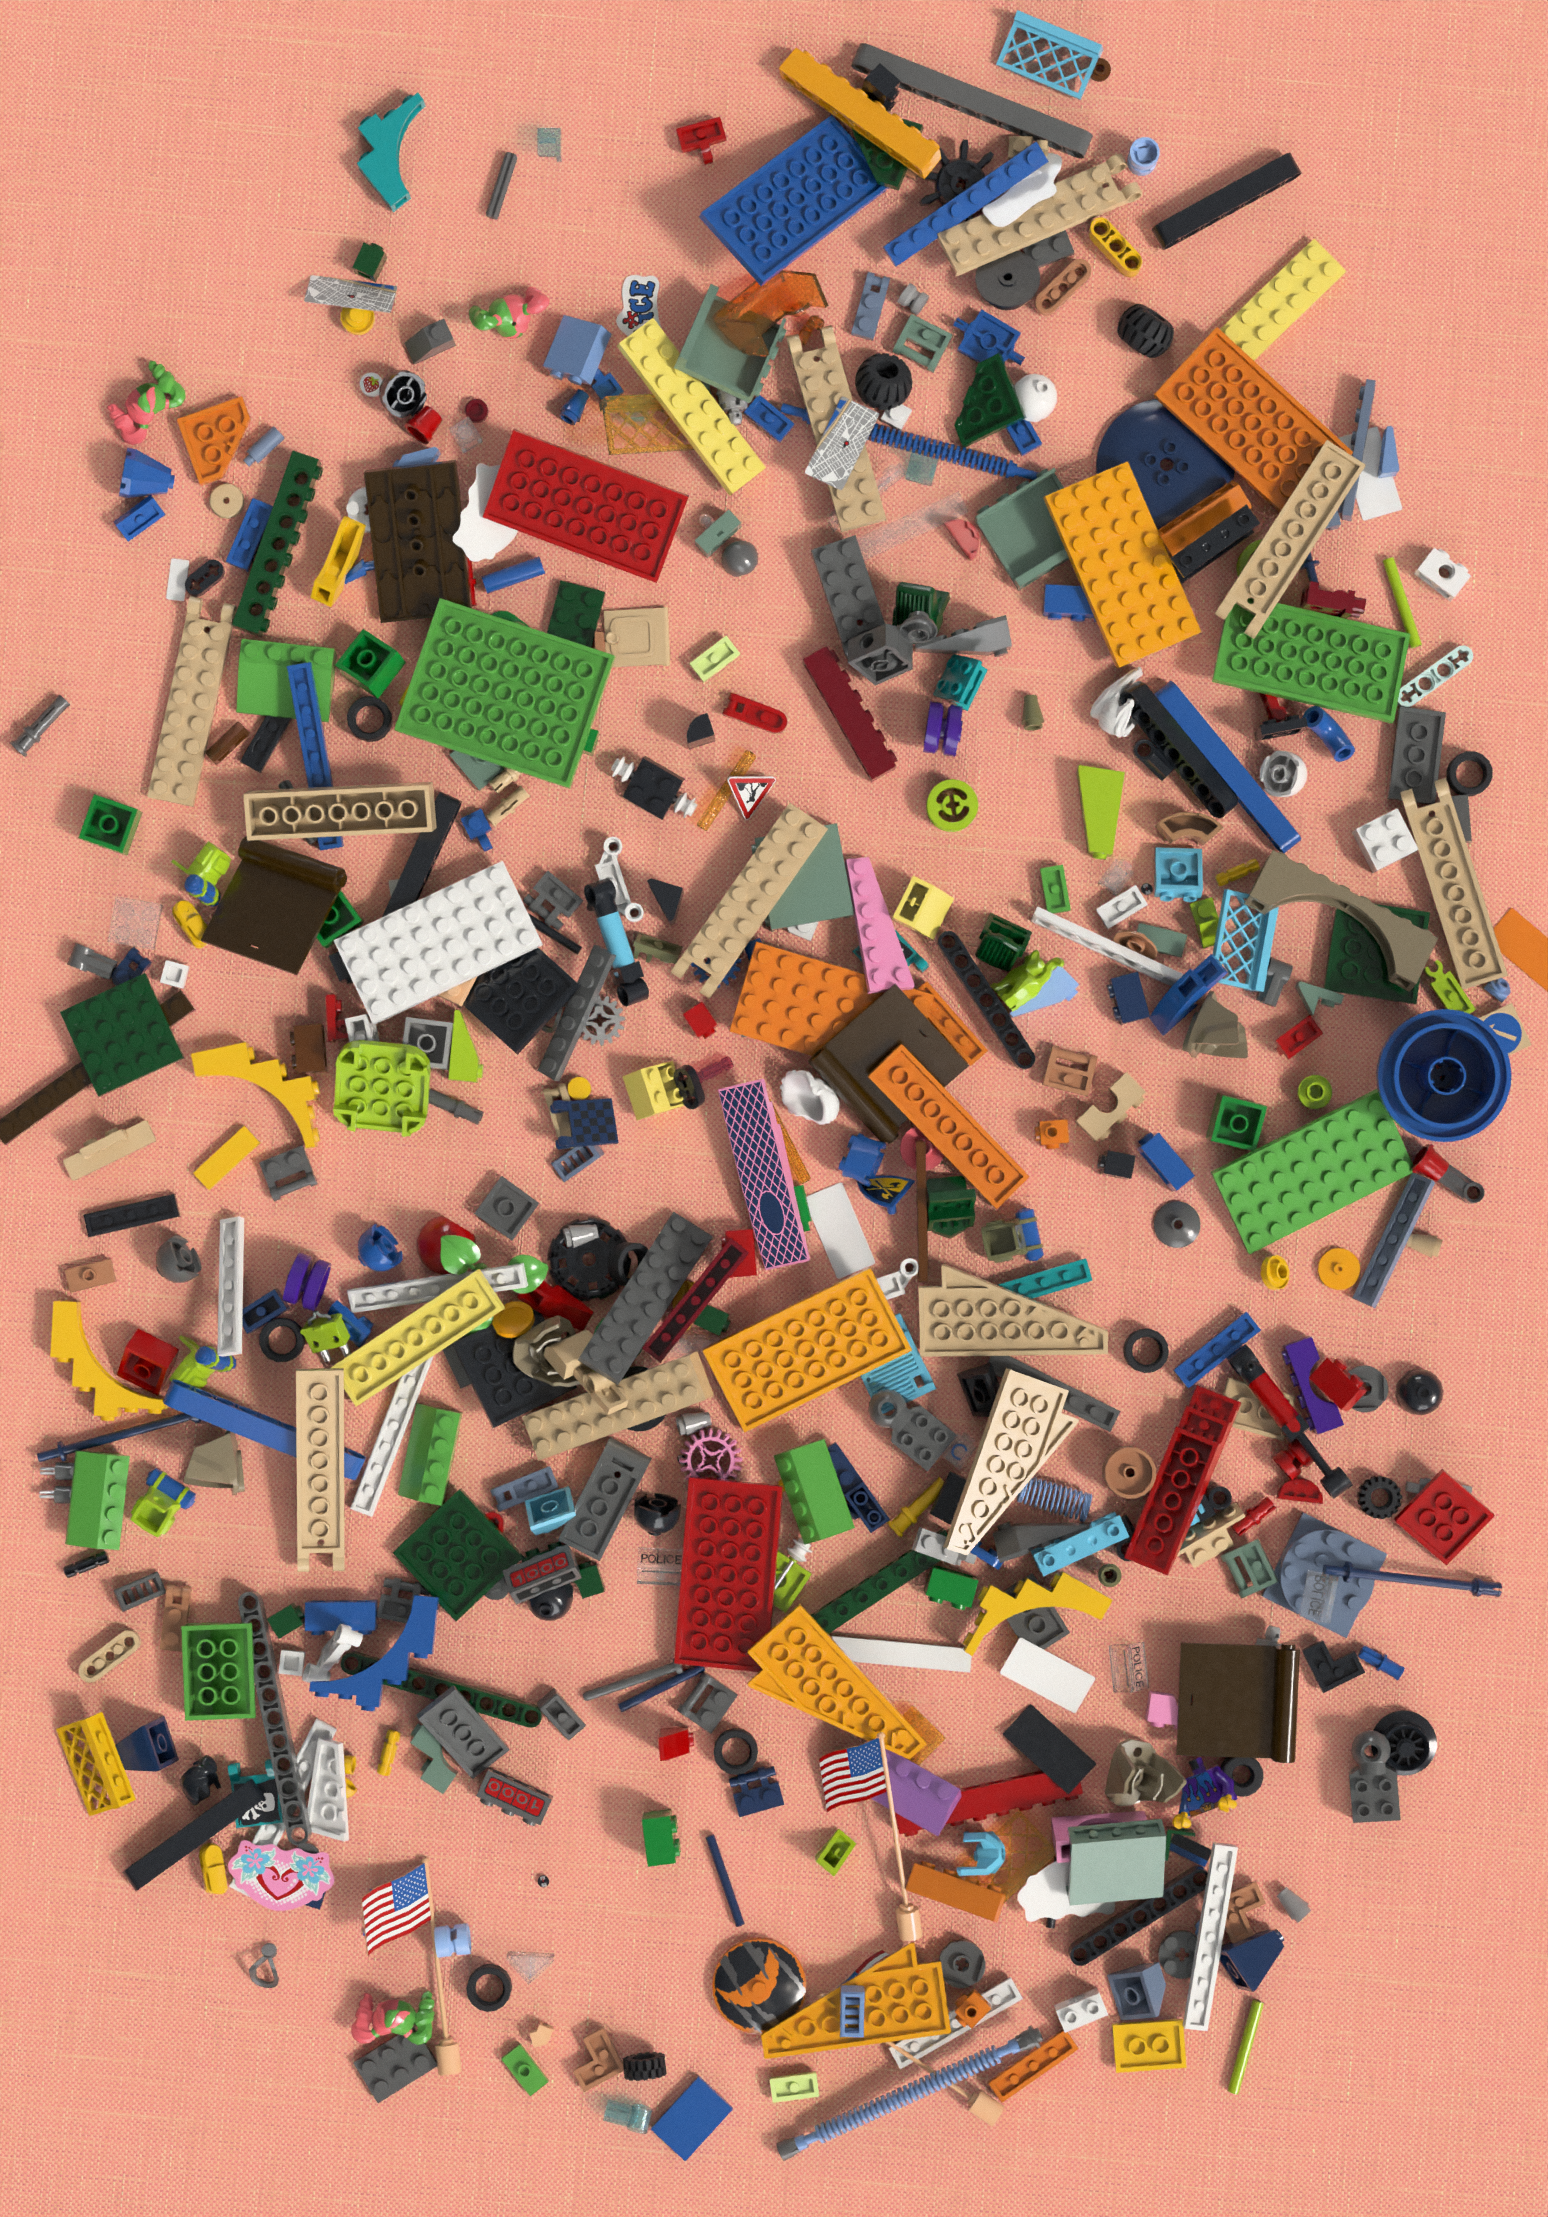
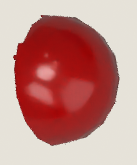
M438 1216L429 1220L420 1230L417 1238V1253L421 1262L430 1271L441 1275L451 1274L445 1270L441 1263L442 1236H462L476 1244V1237L473 1233L444 1216Z

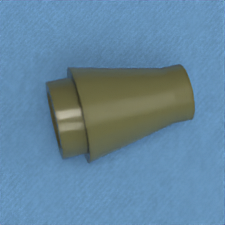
M1037 695L1024 696L1021 724L1028 731L1043 728L1044 718Z
M1105 1564L1098 1572L1100 1583L1106 1587H1114L1121 1580V1571L1114 1564ZM1111 1570V1577L1106 1578L1104 1576L1105 1572Z

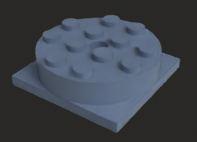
M1302 1512L1274 1569L1279 1581L1266 1587L1261 1596L1347 1638L1359 1612L1371 1597L1375 1580L1352 1577L1349 1583H1345L1342 1576L1332 1575L1331 1578L1333 1580L1330 1579L1327 1582L1319 1581L1324 1585L1323 1590H1316L1313 1587L1314 1583H1317L1315 1575L1321 1576L1324 1565L1343 1567L1346 1561H1350L1353 1568L1380 1571L1387 1554ZM1315 1584V1588H1323L1321 1584ZM1312 1590L1323 1592V1597L1321 1598V1593L1312 1592ZM1311 1601H1318V1602H1320L1321 1606H1320V1608L1317 1609V1607H1319V1603H1317V1602H1312L1311 1605H1312L1313 1607H1311V1606H1310V1602H1311ZM1309 1609L1319 1610V1611H1320L1319 1616H1318V1612H1317V1611H1315V1613H1314V1615H1313V1611H1312V1610H1310V1612H1309V1614H1308V1610H1309Z

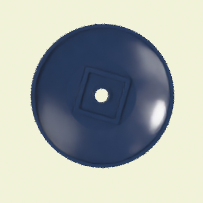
M1157 399L1136 404L1119 415L1104 434L1097 453L1096 474L1128 461L1157 530L1231 480H1234L1235 471ZM1168 459L1172 462L1173 468L1169 471H1164L1160 467V462Z

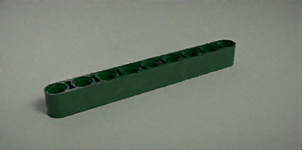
M351 1651L343 1656L340 1665L345 1673L355 1675L366 1670L370 1664L378 1662L381 1658ZM350 1656L358 1660V1666L355 1669L347 1666L346 1661ZM411 1667L408 1668L407 1680L402 1681L401 1685L387 1684V1679H384L383 1682L384 1685L434 1700L440 1696L436 1691L437 1684L443 1683L448 1689L454 1685L458 1691L466 1690L470 1693L471 1699L468 1702L478 1713L528 1728L536 1727L543 1718L542 1711L535 1704ZM415 1677L424 1678L426 1682L424 1688L419 1689L415 1687L413 1683ZM483 1697H490L493 1700V1707L489 1709L484 1708L481 1705V1699ZM507 1703L513 1704L516 1709L515 1714H505L503 1706ZM529 1710L536 1711L538 1720L535 1722L528 1721L525 1716L526 1712Z

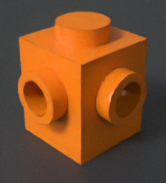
M1067 1119L1038 1122V1127H1034L1035 1141H1039L1040 1146L1045 1145L1046 1150L1059 1149V1144L1069 1143Z
M975 1988L968 1995L963 1993L954 2003L956 2005L954 2008L957 2014L955 2016L956 2020L963 2027L968 2025L971 2029L992 2009L991 2004Z

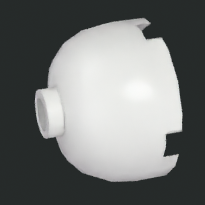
M1029 374L1015 383L1016 395L1027 417L1024 420L1039 422L1052 413L1057 403V390L1049 378L1040 374Z
M1275 751L1271 756H1267L1260 767V781L1266 787L1264 790L1271 796L1290 797L1297 794L1304 787L1307 781V768L1298 755L1288 751Z

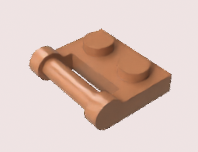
M1052 1045L1042 1085L1088 1097L1098 1056H1086L1059 1049V1046ZM1060 1058L1088 1065L1087 1071L1055 1064L1056 1059Z

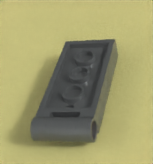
M856 535L811 550L846 659H848V640L885 624ZM857 620H861L863 624L861 626L857 625Z
M610 1437L574 1507L576 1516L567 1521L558 1540L600 1561L652 1458ZM616 1471L621 1473L620 1477L615 1476Z

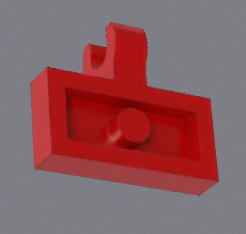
M720 116L676 129L682 153L700 149L704 165L713 163L710 146L727 141Z

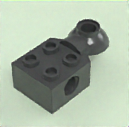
M923 611L910 613L908 618L898 626L885 623L848 640V663L876 686L912 670L913 643H925L934 639L938 634L937 626L929 618V615Z
M885 1389L878 1391L869 1402L868 1412L873 1422L880 1427L892 1428L890 1441L927 1472L957 1436L956 1433L920 1404L908 1409L905 1399L894 1390ZM886 1402L894 1405V1412L891 1415H884L881 1412V1407Z
M1368 1730L1361 1732L1352 1743L1351 1752L1353 1759L1359 1765L1349 1771L1353 1823L1401 1820L1397 1771L1392 1766L1385 1764L1390 1757L1391 1748L1386 1737L1377 1731ZM1368 1745H1374L1378 1752L1374 1756H1368L1365 1754L1364 1749Z

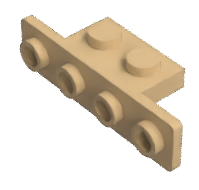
M142 1121L126 1130H118L116 1127L105 1132L106 1137L98 1141L97 1138H93L84 1142L85 1147L79 1149V1153L63 1160L71 1180L75 1181L155 1142L156 1137L148 1121Z
M1235 1502L1226 1509L1215 1513L1212 1517L1189 1528L1177 1557L1185 1552L1193 1568H1196L1234 1546L1226 1528L1245 1518V1514L1239 1505Z

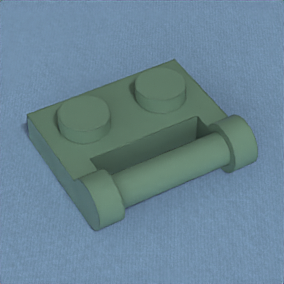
M911 314L892 352L897 355L902 354L928 367L927 370L934 373L952 338V334ZM906 340L934 353L933 358L930 359L905 346Z
M1258 1538L1220 1556L1222 1561L1226 1562L1237 1584L1240 1598L1249 1596L1279 1581ZM1240 1556L1253 1585L1247 1586L1234 1559L1235 1557Z

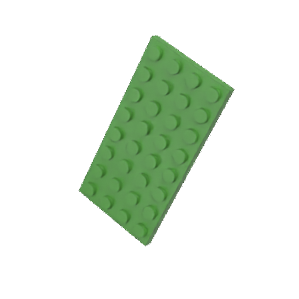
M1248 598L1247 602L1253 604V599ZM1235 603L1223 622L1212 682L1391 724L1394 722L1409 645V633L1277 603L1253 639L1244 632L1255 615Z
M1377 1088L1211 1171V1174L1246 1251L1251 1254L1411 1174V1166L1413 1164L1393 1119L1381 1102Z

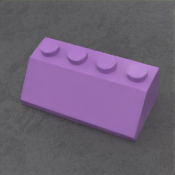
M885 1749L895 1813L938 1837L962 1797L961 1790L908 1759ZM887 1792L871 1798L889 1809Z

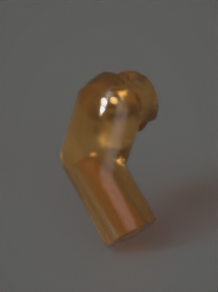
M812 315L798 333L802 346L806 345L814 329L820 330L824 326V319L819 318V315Z

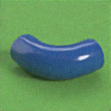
M1311 706L1305 711L1303 718L1306 717L1308 728L1323 741L1335 761H1345L1354 754L1355 747L1350 739L1326 711L1319 706Z

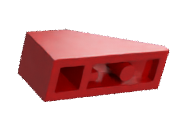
M689 1726L660 1729L658 1736L660 1761H666L690 1753V1747L694 1746V1734L689 1732Z

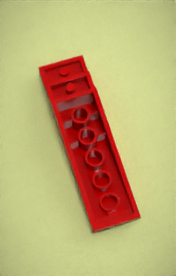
M1198 1385L1196 1386L1190 1404L1186 1406L1179 1426L1174 1430L1124 1558L1167 1576L1169 1575L1220 1458L1241 1402Z

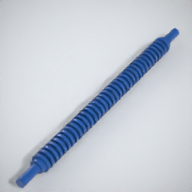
M782 404L780 412L800 417L803 421L807 422L806 424L810 425L806 407L803 409ZM876 423L869 435L871 436V442H874L875 438H877V443L880 444L882 439V445H886L887 441H889L888 446L890 447L895 443L894 448H898L900 444V449L903 450L904 446H907L906 451L908 452L911 447L912 453H915L916 449H918L917 454L921 455L923 450V456H927V453L930 452L929 457L933 458V454H936L935 459H939V455H941L942 461L945 460V457H948L947 462L949 463L951 458L953 459V464L960 460L958 464L962 466L963 462H965L964 467H968V464L971 463V469L974 468V465H977L976 470H979L980 466H982V472L989 468L988 473L991 474L993 469L995 470L993 475H997V472L1000 471L999 476L1003 477V473H1006L1005 478H1009V476L1014 478L1015 475L1035 480L1037 479L1036 475L1039 473L1018 467L1017 464L1013 463V460L1006 464V458H1004L1003 462H1000L1002 457H998V460L995 461V455H992V459H989L990 454H986L984 458V452L977 456L978 451L976 450L973 455L971 454L972 449H969L968 453H966L965 447L960 451L961 446L957 445L955 450V445L951 444V447L948 448L949 443L947 442L945 446H942L943 441L936 445V439H934L932 444L930 443L931 438H928L927 442H925L924 436L919 440L920 435L916 434L914 439V434L910 433V436L907 437L908 432L906 431L904 435H901L902 430L895 434V428L892 429V432H890V427H887L886 431H884V425H881L880 429H878L879 424Z

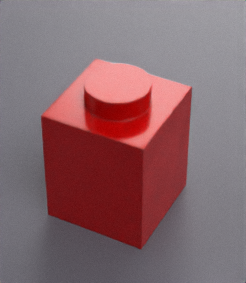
M700 1002L683 1014L698 1039L702 1036L704 1039H707L716 1033L714 1028L718 1025L703 1002Z

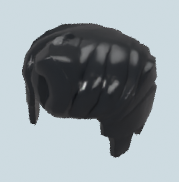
M205 1755L196 1762H193V1766L180 1779L183 1793L194 1806L210 1796V1786L212 1784L217 1789L221 1788L218 1780L219 1777L216 1773L217 1764L209 1755Z

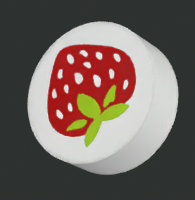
M366 373L360 380L362 392L368 397L378 396L382 379L376 373Z

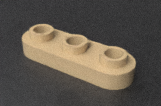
M125 1630L80 1664V1678L88 1683L99 1680L139 1649L141 1645L139 1634L133 1630ZM127 1637L133 1639L131 1646L126 1644ZM108 1652L114 1653L113 1660L107 1658ZM89 1666L95 1667V1674L89 1673Z

